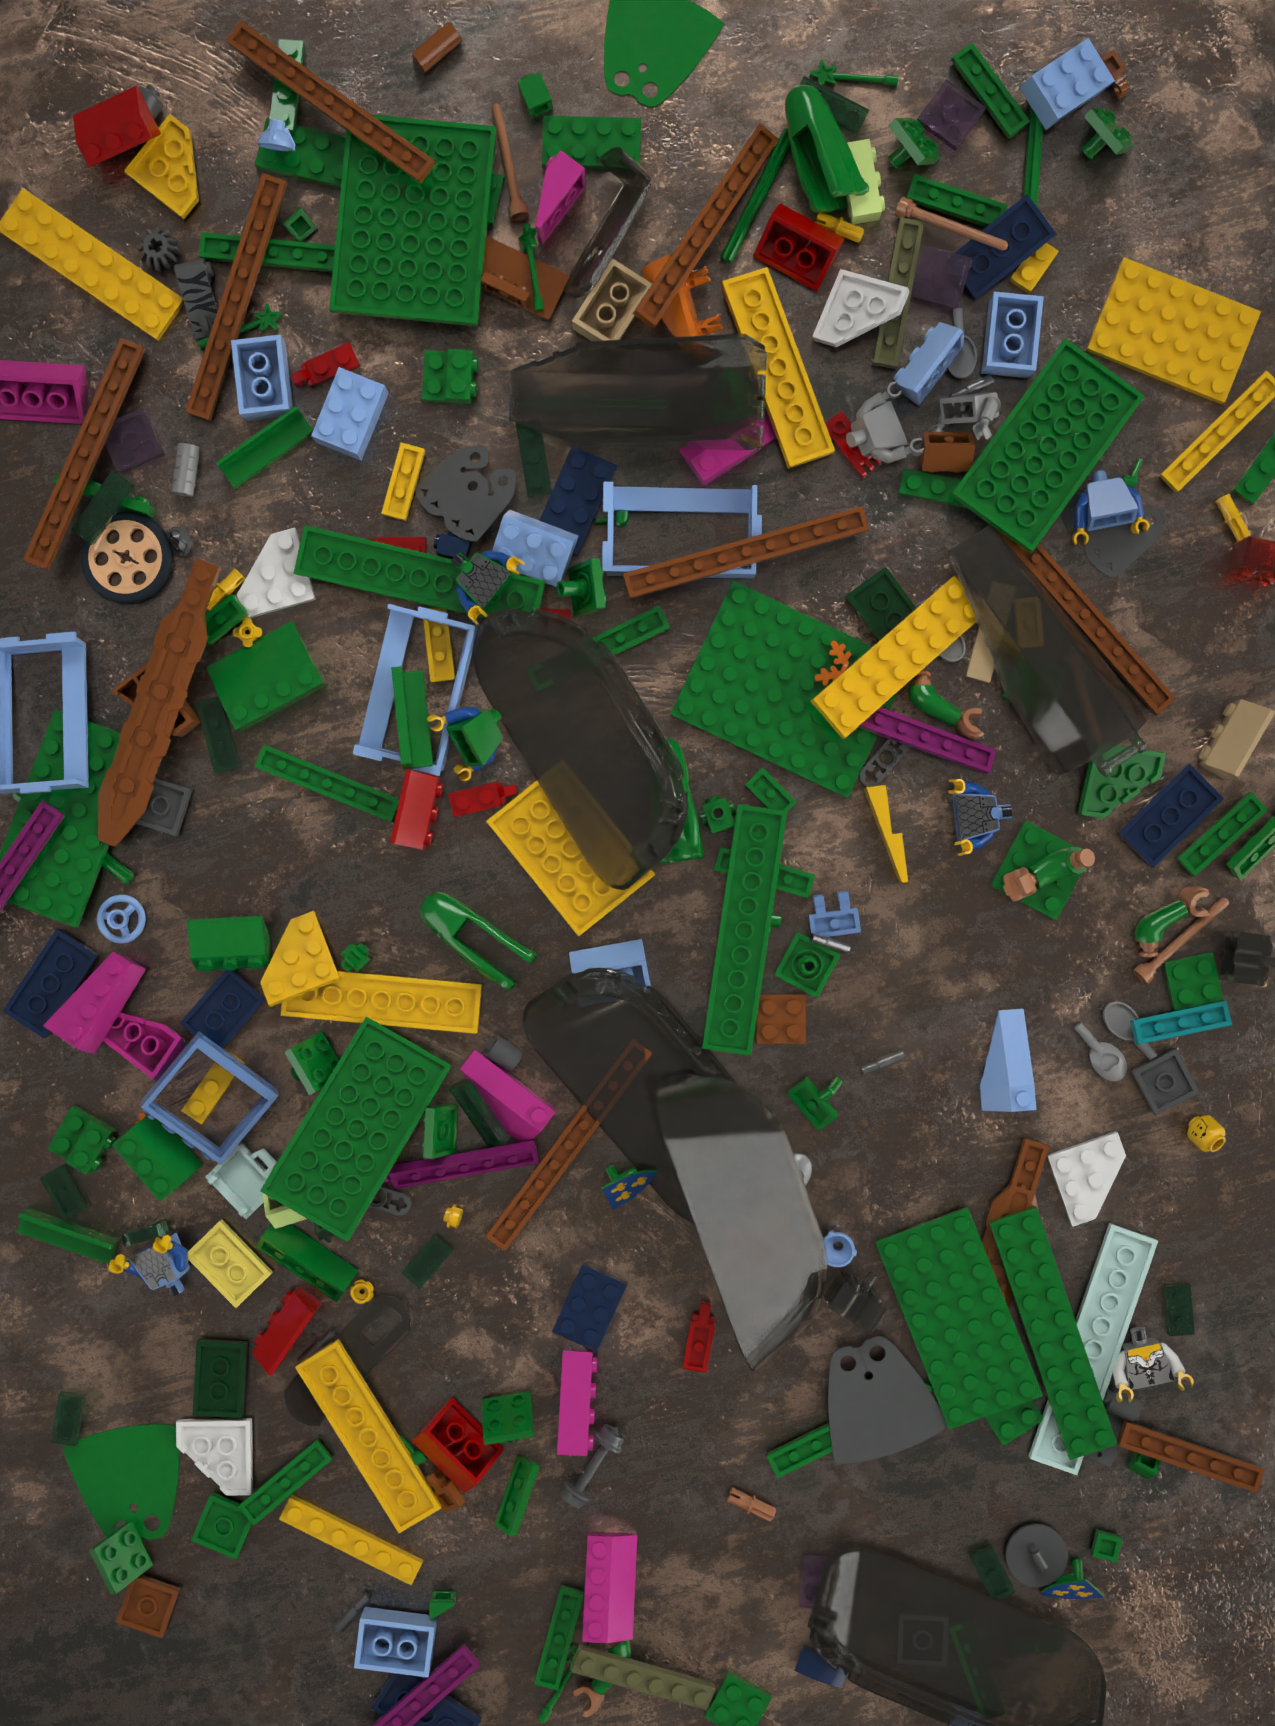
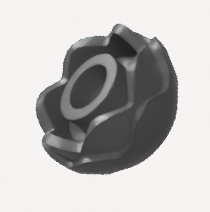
M181 527L170 528L167 531V538L173 545V552L179 554V556H186L193 546L189 533Z

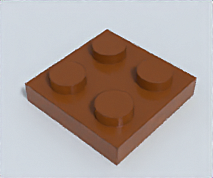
M760 994L756 1019V1044H806V994Z
M141 1574L128 1584L115 1623L163 1638L181 1588Z

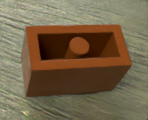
M923 432L921 449L924 448V452L920 455L922 471L930 473L939 471L961 473L969 471L973 465L975 451L972 432Z

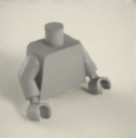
M891 382L884 393L879 392L862 404L856 413L857 420L851 424L852 432L846 435L847 444L850 447L858 446L864 457L872 456L876 460L891 463L907 458L908 454L920 456L924 452V448L920 450L913 448L915 444L922 443L921 438L913 439L910 446L905 447L908 445V441L892 402L886 401L888 398L895 399L900 396L902 390L897 394L890 392V387L898 382Z
M977 393L940 399L941 414L937 419L938 424L930 427L928 432H944L942 430L943 427L953 423L978 422L973 426L977 440L982 435H984L985 439H989L992 434L988 425L992 423L993 418H998L1001 407L997 393Z

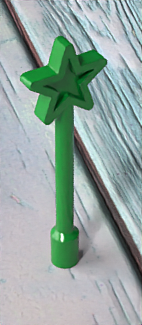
M820 60L819 70L810 71V77L818 80V90L825 83L835 86L834 79L878 82L891 86L898 85V75L873 76L834 73L837 70V66L826 67L823 60Z
M523 224V234L518 237V240L523 242V253L528 254L534 293V311L542 312L544 311L543 299L539 292L533 247H537L535 241L537 230L530 227V224Z
M265 304L263 313H254L255 318L258 320L242 325L240 333L260 326L261 332L268 327L278 331L279 329L275 321L282 316V313L280 311L271 312L269 304ZM209 337L198 341L201 350L206 348Z
M586 1642V1643L584 1644V1646H588V1647H589V1643ZM573 1643L570 1645L573 1654L567 1659V1664H571L578 1648ZM570 1668L561 1681L558 1691H555L547 1706L543 1707L537 1717L541 1723L545 1724L552 1713V1708L574 1674Z

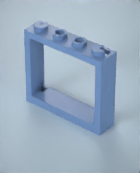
M198 1031L142 1098L141 1108L148 1115V1118L152 1120L156 1118L162 1122L163 1128L169 1133L174 1134L176 1132L183 1137L182 1141L187 1146L200 1149L202 1155L207 1160L210 1159L213 1162L216 1161L222 1164L279 1095L277 1088ZM197 1048L262 1095L220 1147L154 1101Z

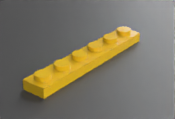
M1266 370L1159 477L1175 493L1180 491L1275 397V378Z
M292 1494L279 1520L409 1585H412L423 1563V1559Z

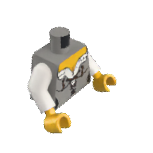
M1145 1327L1130 1329L1132 1342L1122 1345L1113 1369L1115 1385L1119 1389L1116 1394V1400L1119 1403L1122 1402L1121 1393H1125L1128 1396L1130 1403L1134 1397L1132 1390L1175 1381V1377H1178L1177 1385L1181 1391H1184V1387L1181 1384L1182 1380L1189 1381L1190 1386L1193 1387V1378L1188 1374H1184L1185 1369L1180 1359L1167 1344L1160 1343L1156 1338H1147Z

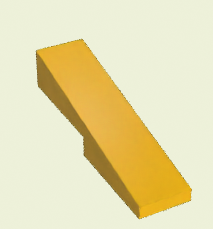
M886 785L863 788L898 882H908L902 833L892 834Z

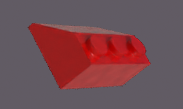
M137 85L73 115L76 144L89 168L161 135Z
M780 203L771 214L753 257L807 287L818 291L836 259L845 238Z
M406 769L390 843L426 850V845H431L433 832L430 831L432 822H436L439 809L435 807L437 797L441 798L444 784L440 783L441 778Z
M299 1286L294 1292L289 1290L281 1301L284 1304L281 1311H274L267 1321L270 1327L266 1333L261 1331L253 1342L256 1347L252 1354L270 1376L280 1366L322 1304L321 1301Z
M453 1397L425 1423L411 1440L463 1493L469 1491L480 1482L504 1451V1448L499 1443L485 1445L483 1427Z

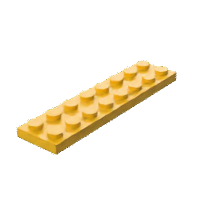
M22 188L0 220L1 234L158 342L184 305V300L181 296L24 188Z
M768 267L722 281L720 284L788 469L833 454L835 449Z
M954 575L815 696L811 702L842 739L846 738L985 615L984 610Z
M337 971L340 980L284 1001L281 1005L280 1016L362 1023L367 1016L380 1025L477 1034L482 984Z
M335 1340L295 1365L296 1370L398 1533L403 1532L440 1510L442 1506L433 1493V1489L426 1481L418 1465L414 1464L410 1452L340 1340Z

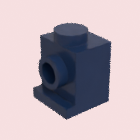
M448 532L447 535L441 533L436 535L433 548L436 549V554L440 557L453 559L458 552H461L469 558L473 541L464 540L452 532Z

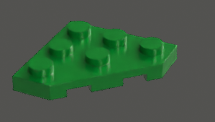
M1094 741L1078 813L1085 816L1106 818L1116 807L1122 803H1127L1138 795L1141 789L1161 778L1166 753Z

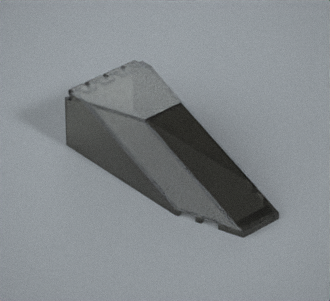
M747 334L575 343L576 346L565 351L553 352V356L541 361L534 360L510 370L509 421L578 445L714 450H755L763 445L764 426H756V422H764L765 401L757 400V397L765 396L766 375L758 374V371H766L767 352H764L765 346Z

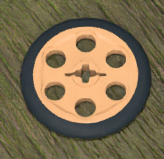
M123 511L110 514L92 526L83 541L80 562L82 573L87 583L98 595L115 603L133 604L152 597L163 587L172 569L173 552L166 532L157 522L137 512ZM140 529L144 533L143 540L137 543L133 542L132 533ZM111 531L119 533V540L114 544H110L107 540V536ZM149 550L157 552V559L153 563H147L145 560V554ZM117 551L122 555L129 553V556L139 564H135L132 561L124 563V559L114 552ZM104 552L108 555V562L103 566H99L96 563V557L99 553ZM137 572H144L146 575V580L141 585H136L134 582V575ZM114 573H119L122 578L121 583L117 586H112L109 583V578Z

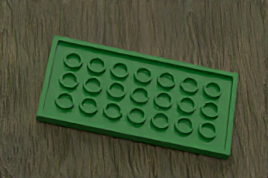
M1065 338L950 496L1031 554L1145 395Z
M54 709L27 783L64 780L63 712ZM87 721L89 788L51 790V792L22 794L0 851L1 862L41 801L47 802L65 814V817L7 902L77 928L109 848V844L98 840V797L107 769L112 765L120 742L119 732Z
M366 1016L260 1191L344 1241L349 1242L422 1119L426 1108L429 1107L448 1075L452 1065Z
M968 1206L875 1241L949 1430L1043 1396Z

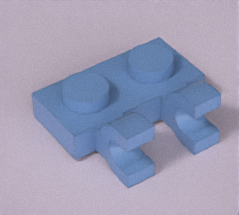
M847 891L836 892L839 910L833 911L825 910L824 895H812L815 913L808 914L810 933L823 937H832L861 932L858 908H850Z

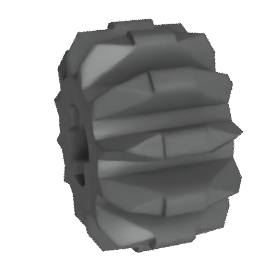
M156 227L155 232L152 233L150 229H147L148 236H139L142 244L136 245L137 250L141 252L138 256L139 259L145 262L146 267L149 269L155 267L156 271L160 272L164 265L167 270H170L169 263H177L178 260L174 255L180 254V249L176 246L178 240L172 237L169 230L162 232L160 227Z

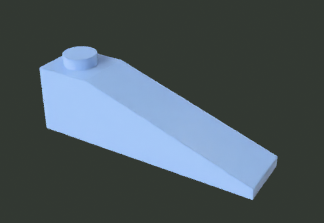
M1024 1009L998 1010L989 1053L985 1061L983 1077H981L979 1085L981 1110L1002 1112L1036 1110L1035 1086Z

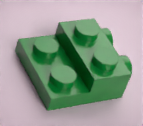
M425 350L422 385L423 402L472 404V397H476L477 382H473V373L478 372V357L474 356L473 350Z
M73 1105L47 1149L66 1160L65 1163L88 1175L93 1171L96 1172L103 1162L101 1156L115 1142L116 1138L113 1136L117 1129Z

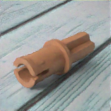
M735 1487L731 1488L729 1492L731 1495L727 1497L726 1502L746 1510V1514L752 1513L769 1522L773 1520L776 1513L775 1507L756 1499V1495L750 1496L735 1489Z

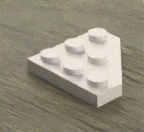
M840 269L812 338L816 342L838 347L899 316L910 293L908 287Z
M296 528L270 535L238 591V600L249 614L246 618H253L316 600L310 578L293 574L300 546Z
M1116 1131L1046 1156L1072 1227L1096 1219L1126 1157L1119 1134Z
M252 1418L178 1419L176 1421V1447L183 1454L186 1453L208 1478L211 1477L226 1496L251 1495L253 1493Z

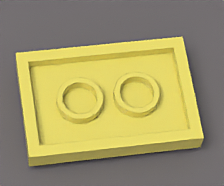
M222 1219L188 1251V1260L235 1308L273 1273Z

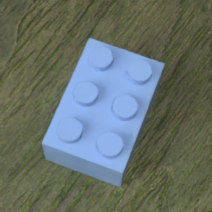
M1087 38L1033 74L1019 88L1045 130H1047L1102 93L1115 80L1092 42Z
M993 292L988 302L981 374L1029 379L1032 377L1037 367L1044 296Z
M272 335L231 340L239 415L245 421L279 418L292 409L293 401L287 347L282 336Z
M339 367L311 435L315 442L362 461L389 394L385 385Z
M509 510L503 515L492 551L503 552L511 557L519 558L525 562V565L518 564L516 571L531 578L544 580L545 583L557 587V583L565 579L579 536Z
M364 1607L359 1623L354 1668L429 1677L438 1616L429 1619L427 1614Z

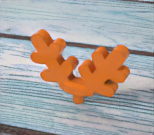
M832 641L831 647L833 650L829 652L830 656L838 657L834 659V664H842L841 670L838 671L835 666H831V672L828 673L825 668H822L821 674L815 675L816 682L823 681V686H827L829 680L833 679L834 681L848 668L851 652L847 651L844 655L845 644L839 646L836 641Z

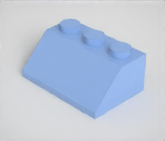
M939 322L935 328L932 326L924 337L926 341L921 348L916 347L909 357L910 362L906 368H900L895 375L894 380L898 382L895 385V390L898 392L902 390V395L920 406L964 347V333L960 328Z
M642 939L569 952L579 1006L652 993Z

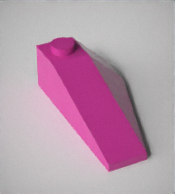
M768 413L698 431L677 444L676 447L704 487L775 441L777 437Z
M120 1012L103 1042L150 1078L158 1080L182 1052L184 1038L167 1025Z
M476 1049L473 1050L460 1068L504 1132L519 1143L531 1141L543 1130L556 1113L551 1103Z

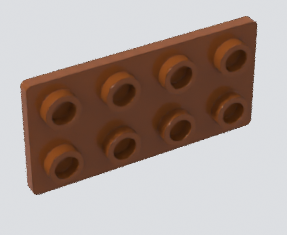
M486 237L484 268L481 278L482 289L546 320L551 319L570 276L535 259L539 292L544 306V311L535 312L528 255L491 237Z

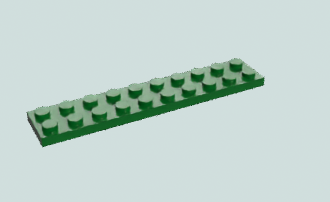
M267 117L263 132L267 130L269 126V118ZM296 125L295 136L291 135L295 142V151H278L259 146L255 161L257 169L341 189L346 137ZM495 173L492 175L488 216L489 226H494L505 181L504 175Z
M304 525L293 574L468 615L461 606L456 591L458 583L455 579L461 571L451 564L452 559ZM514 574L488 609L484 611L487 617H484L482 614L477 617L535 630L546 584L545 581Z
M738 804L702 1049L751 1056L787 811L743 804Z
M1033 1206L988 1221L1069 1460L1117 1445L1037 1207Z

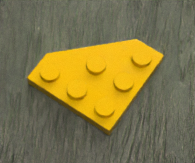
M169 114L158 127L161 135L148 140L124 172L184 220L199 202L192 135L188 127Z
M314 911L290 920L260 983L270 1007L340 980Z

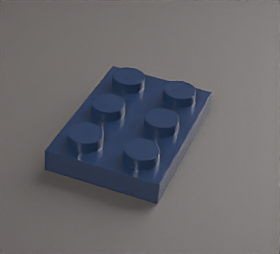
M225 970L183 1018L180 1024L193 1036L200 1031L224 1049L263 1005L266 998L236 971Z
M582 1263L552 1332L597 1352L627 1287V1282Z

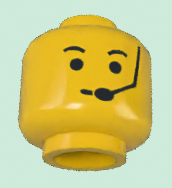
M1196 1116L1188 1124V1138L1201 1151L1215 1152L1224 1145L1226 1141L1225 1129L1212 1116Z

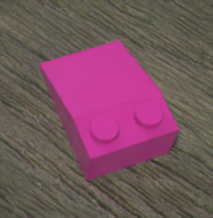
M561 150L556 157L553 155L545 166L546 171L536 221L538 242L542 245L586 188L585 168Z

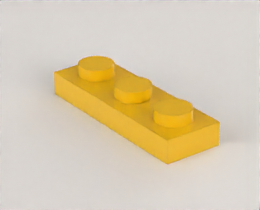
M400 443L381 512L382 515L407 521L426 452L424 448Z
M437 607L428 608L448 614V610L441 609ZM423 619L431 683L455 680L450 626Z
M227 1051L229 1054H231V1055H232L233 1057H235L237 1060H239L240 1062H242L243 1064H245V1062H243L241 1059H239L238 1057H236L235 1055H233L232 1053H230L229 1051ZM214 1062L181 1111L201 1125L204 1124L236 1076L217 1062Z

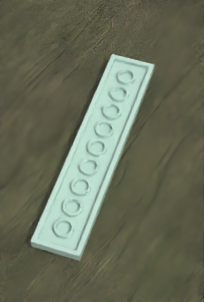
M1109 1223L1075 1320L1102 1400L1105 1397L1115 1363L1158 1244V1240ZM1047 1400L1042 1415V1422L1039 1423L1028 1456L1032 1460L1077 1475L1084 1456L1069 1460L1049 1400Z

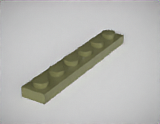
M902 217L899 219L888 282L908 287L910 293L901 314L879 326L872 365L897 369L924 221Z
M579 1644L570 1665L571 1672L704 1710H707L716 1690L713 1682Z

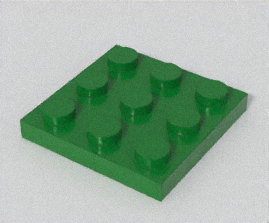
M1024 821L990 886L1006 894L1003 888L1005 885L1003 876L1022 867L1028 869L1055 851L1075 846L1028 821ZM1082 873L1056 880L1037 889L1033 895L1018 901L1057 921Z

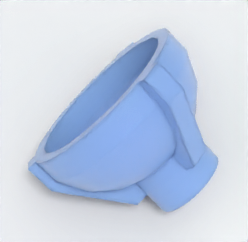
M270 120V126L261 133L258 145L262 148L278 151H295V142L288 128H285V122Z
M834 1230L828 1232V1235L823 1238L820 1245V1254L826 1266H846L857 1254L852 1239L848 1235L834 1232ZM839 1241L843 1246L838 1248L834 1243Z

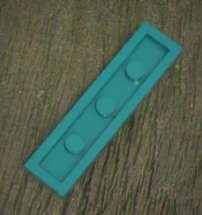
M1227 1001L1130 1020L1135 1045L1232 1025Z

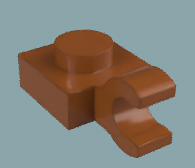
M1112 50L1102 56L1101 59L1115 80L1111 86L1115 97L1119 100L1127 95L1126 90L1130 89V85L1123 77L1127 68L1116 51Z
M435 1467L433 1470L437 1478L431 1473L426 1476V1481L434 1488L433 1493L440 1502L441 1508L447 1513L461 1507L465 1499L460 1494L459 1489L452 1481L447 1482L446 1475L438 1467Z

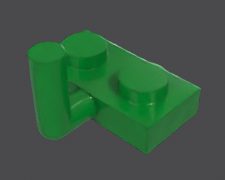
M806 1077L792 1087L787 1094L819 1131L834 1121L839 1115L827 1100L835 1095L842 1084V1080L839 1077H835L829 1086L820 1092L810 1079Z

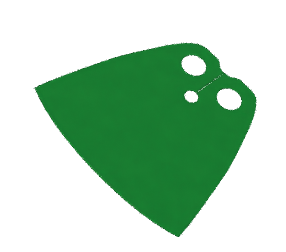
M610 0L604 38V77L609 91L620 96L632 95L638 103L648 107L659 105L693 71L725 23L706 9L689 0ZM642 63L647 66L645 72H641L638 69ZM619 71L627 72L630 77L629 83L625 86H618L614 81V76ZM648 82H652L658 87V93L651 98L646 97L642 91L643 86Z
M149 1424L112 1429L84 1437L62 1448L80 1494L106 1537L114 1532V1526L119 1521H132L139 1536L147 1540L158 1539L166 1534L173 1514L179 1475L180 1450L176 1447L175 1425ZM131 1504H136L138 1506V1510L136 1512L130 1511L129 1508ZM154 1515L159 1518L160 1525L157 1530L150 1531L145 1527L144 1521L148 1516Z

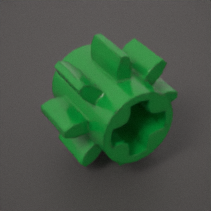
M352 942L340 954V957L344 960L340 965L348 972L354 969L358 973L371 960L366 956L370 950L362 943L356 946Z

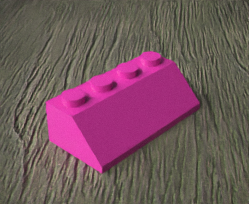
M0 360V419L83 424L87 414L89 391L85 365Z
M588 1532L582 1642L612 1643L633 1640L637 1534Z

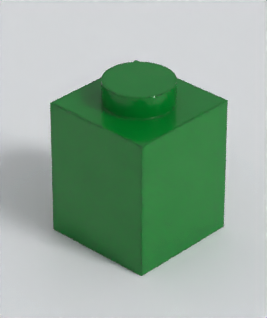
M541 73L525 75L521 81H518L519 93L530 119L553 110L552 99Z

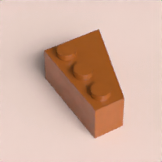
M148 662L111 690L113 694L121 697L132 707L137 695L138 683L141 675H144ZM185 701L183 709L178 713L171 733L173 736L184 737L202 723L187 701Z

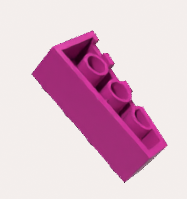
M563 1351L557 1455L587 1456L588 1450L593 1451V1435H589V1424L594 1425L595 1409H590L591 1398L595 1399L596 1383H591L592 1373H597V1358L593 1357V1352Z

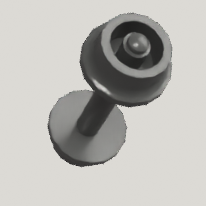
M604 1424L600 1431L594 1432V1438L601 1444L578 1482L571 1479H565L563 1482L564 1488L561 1492V1497L568 1505L582 1509L586 1502L592 1500L593 1496L586 1489L587 1484L609 1450L617 1454H621L623 1450L621 1446L625 1436L618 1431V1428Z

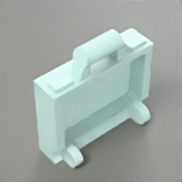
M240 1143L222 1164H217L205 1178L210 1185L212 1184L229 1201L241 1217L243 1216L247 1219L264 1203V1193L260 1190L277 1161L264 1148L252 1154L244 1144ZM257 1156L269 1167L268 1169L256 1158Z

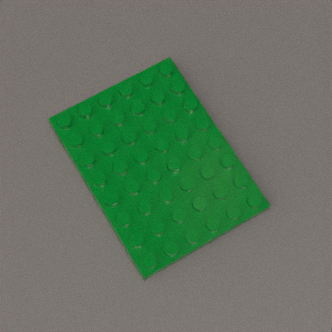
M372 115L435 161V166L422 184L346 130L329 305L330 312L478 326L482 289L481 278L484 268L497 134L496 126Z
M732 581L670 715L848 799L878 734L857 727L846 738L842 739L811 702L815 696L827 687L823 686V681L816 682L815 675L821 674L822 668H825L828 673L831 672V666H835L838 671L841 670L842 664H834V659L838 657L830 656L829 654L830 650H833L831 647L832 641H836L839 646L845 644L844 655L847 651L851 652L848 668L873 646L736 581ZM898 692L881 707L890 710Z

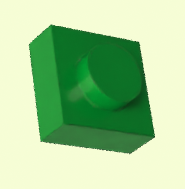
M1096 1529L1090 1554L1092 1557L1117 1563L1123 1538L1120 1535Z

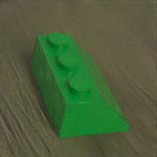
M263 916L187 920L190 958L196 971L209 972L220 969L233 971L240 968L260 969L268 967L271 960L272 940Z
M146 1115L121 1135L112 1146L160 1202L203 1165V1162L182 1141V1137L176 1132L174 1134L169 1133L163 1128L162 1122L156 1118L152 1120Z

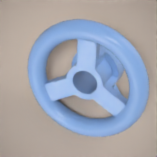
M115 895L108 898L102 903L97 913V925L101 934L114 943L123 944L135 940L142 933L146 923L144 908L135 898L128 895ZM114 903H129L124 910L116 909L106 912ZM136 910L138 924L136 929L130 934L127 924L129 916ZM118 915L123 917L121 924L117 921ZM104 919L107 920L111 928L120 929L122 936L112 934L107 929Z

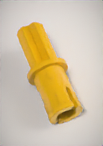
M820 211L816 218L818 219L815 221L816 223L842 237L855 242H860L863 237L864 229L844 221L843 217L838 219Z
M1230 493L1216 500L1215 503L1225 519L1224 524L1228 523L1237 542L1240 543L1250 538L1251 534L1241 517L1243 513H1239Z
M234 568L220 583H216L217 587L213 591L207 610L211 611L245 581L246 578L237 569Z

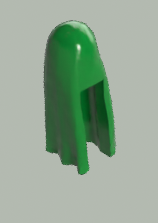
M801 84L794 86L785 98V115L796 171L800 184L809 200L810 210L814 213L845 210L848 205L844 196L851 194L856 196L865 195L869 192V186L861 176L853 154L826 100L811 85Z
M666 737L659 738L652 742L647 753V783L651 797L650 826L655 863L660 865L703 859L704 851L701 833L690 793V776L683 750L675 740Z
M432 893L421 904L420 915L427 927L441 941L443 940L454 949L464 961L487 979L496 982L503 988L511 990L519 982L457 938L469 920H472L528 963H533L538 957L536 952L527 949L464 903L447 893Z

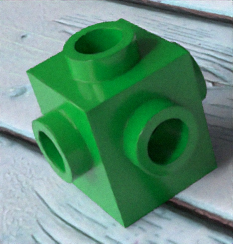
M719 795L705 800L706 805L702 806L703 811L699 812L703 826H709L711 834L735 826L733 816L736 815V811L732 801L727 802L726 797L720 799ZM714 810H720L722 816L716 818L713 814Z

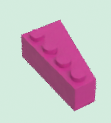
M112 952L43 1026L78 1050L95 1054L146 968L126 956Z

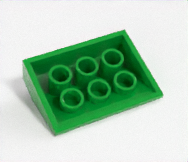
M293 621L255 640L251 647L244 646L206 667L225 712L235 730L240 732L251 728L328 686Z

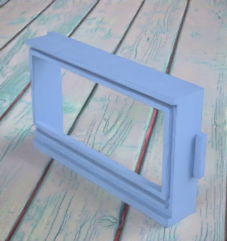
M603 482V512H608L607 541H603L602 568L603 572H607V576H623V573L647 567L613 565L614 511L619 509L646 512L748 514V538L762 534V515H757V485H752L751 489L615 487L613 482ZM756 563L748 565L747 568H737L705 578L753 579L756 575Z
M388 604L387 609H391L360 741L359 744H355L353 754L382 761L383 757L401 761L399 752L383 749V744L394 702L391 667H402L414 617L467 630L447 712L458 709L460 706L479 627L447 619V613L419 606L418 611ZM448 723L444 724L433 766L414 768L413 770L440 776L441 771L444 770L451 743V737L446 730Z
M76 632L46 634V639L20 641L18 636L0 638V793L28 794L51 792V790L89 788L86 642L78 639ZM62 651L64 780L13 784L11 655Z

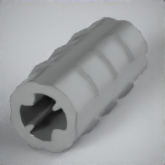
M178 443L172 479V494L193 497L200 447L192 444Z

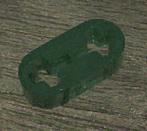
M161 1221L121 1234L124 1247L167 1235L170 1231L167 1221Z

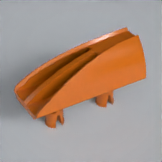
M671 255L659 258L642 268L643 278L653 283ZM706 266L690 273L661 317L678 341L701 359L708 357L703 336L724 330L720 323L716 324L722 321L719 314L698 321L690 291L693 287L711 282L707 275L704 276L709 273Z

